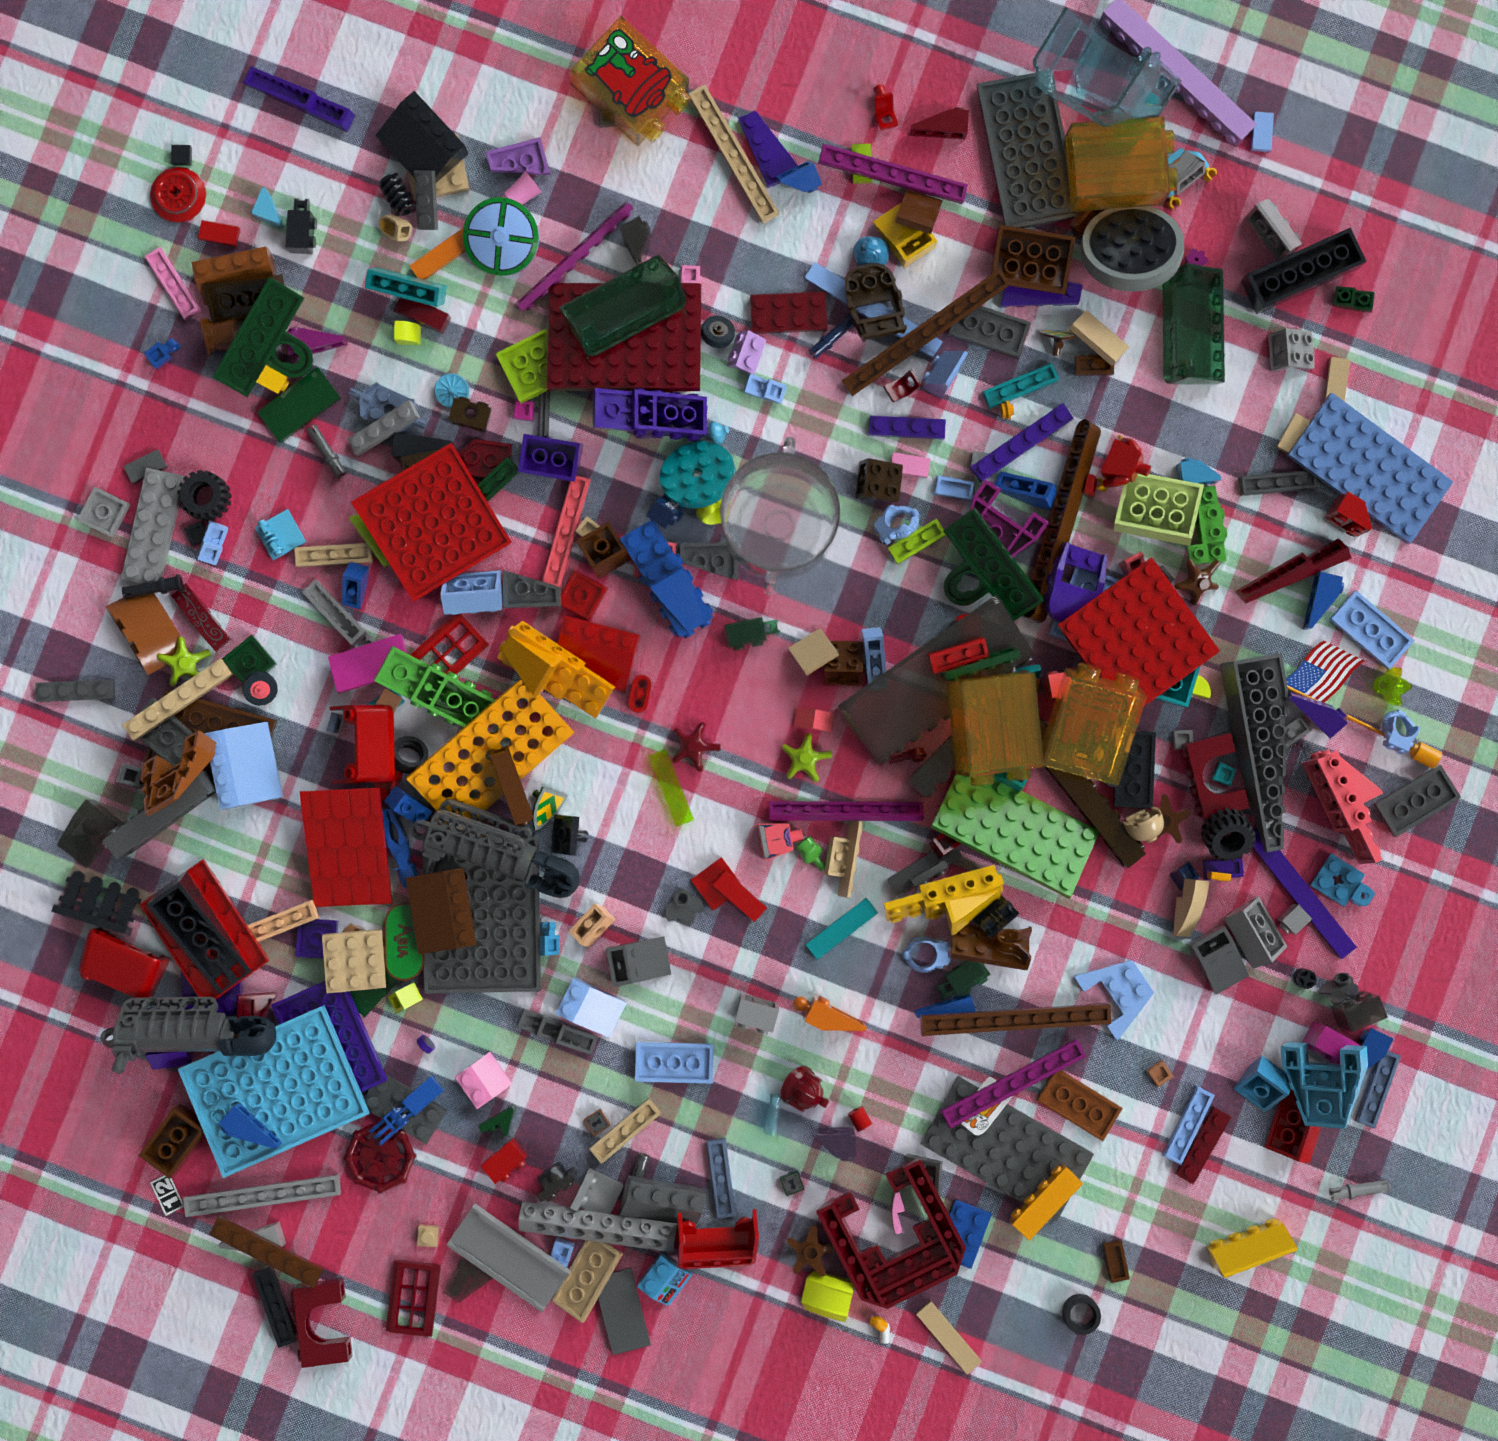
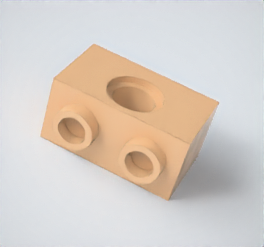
M594 903L568 932L580 945L591 947L616 919L604 906Z

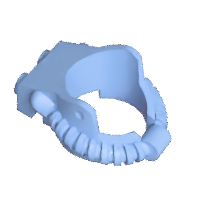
M890 505L885 509L884 514L877 518V521L874 523L875 528L873 529L877 534L881 535L879 538L882 543L885 542L888 545L891 543L890 540L905 538L911 535L917 529L916 527H918L920 514L917 509ZM903 513L912 516L909 526L902 524L898 528H890V522L896 516Z
M1397 709L1396 711L1386 713L1383 717L1382 732L1385 733L1384 738L1386 740L1383 741L1382 746L1389 750H1394L1398 754H1404L1413 746L1412 742L1418 735L1420 727L1413 725L1411 719L1405 716L1406 713ZM1396 717L1402 719L1401 721L1406 727L1405 737L1401 736L1396 730Z
M929 936L915 937V939L913 938L912 941H909L910 943L905 947L906 950L902 951L903 959H906L908 966H911V969H914V971L921 973L931 972L935 968L942 969L944 965L950 963V955H948L950 945L947 941H942L941 939L933 940ZM918 943H929L934 948L935 956L932 963L919 966L910 958V951Z

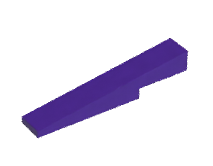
M252 66L243 82L244 85L345 132H348L355 118L354 113L349 108L319 97L313 91Z

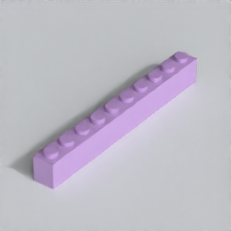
M1114 0L1105 9L1100 18L1102 25L1106 29H1110L1120 42H1124L1134 55H1138L1147 67L1152 68L1161 80H1165L1170 85L1172 91L1179 93L1184 98L1186 104L1193 106L1200 117L1207 119L1214 130L1221 132L1228 143L1237 147L1254 129L1257 123L1124 0Z

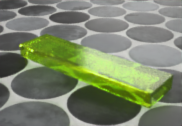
M664 749L649 755L648 757L676 827L693 821V815L667 750Z

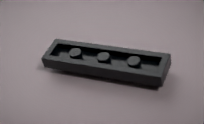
M269 1266L255 1271L252 1275L278 1348L296 1342V1330L274 1268Z

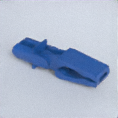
M385 809L382 811L387 846L396 863H398L399 868L394 870H397L400 883L403 887L407 888L406 878L418 876L415 866L417 863H411L409 838L397 812L392 809ZM392 823L395 825L398 831V841H396L394 838Z
M433 1076L429 1077L401 1102L402 1106L399 1108L396 1106L368 1132L371 1134L384 1122L387 1124L374 1136L376 1140L389 1128L392 1130L379 1142L381 1146L409 1122L408 1118L411 1115L415 1117L444 1091L443 1087Z

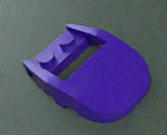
M1068 542L1061 544L1060 547H1063L1059 557L1055 558L1053 569L1047 578L1048 590L1045 593L1044 605L1050 618L1061 623L1103 592L1106 580L1107 555L1071 545ZM1065 564L1097 574L1098 581L1095 592L1062 582Z

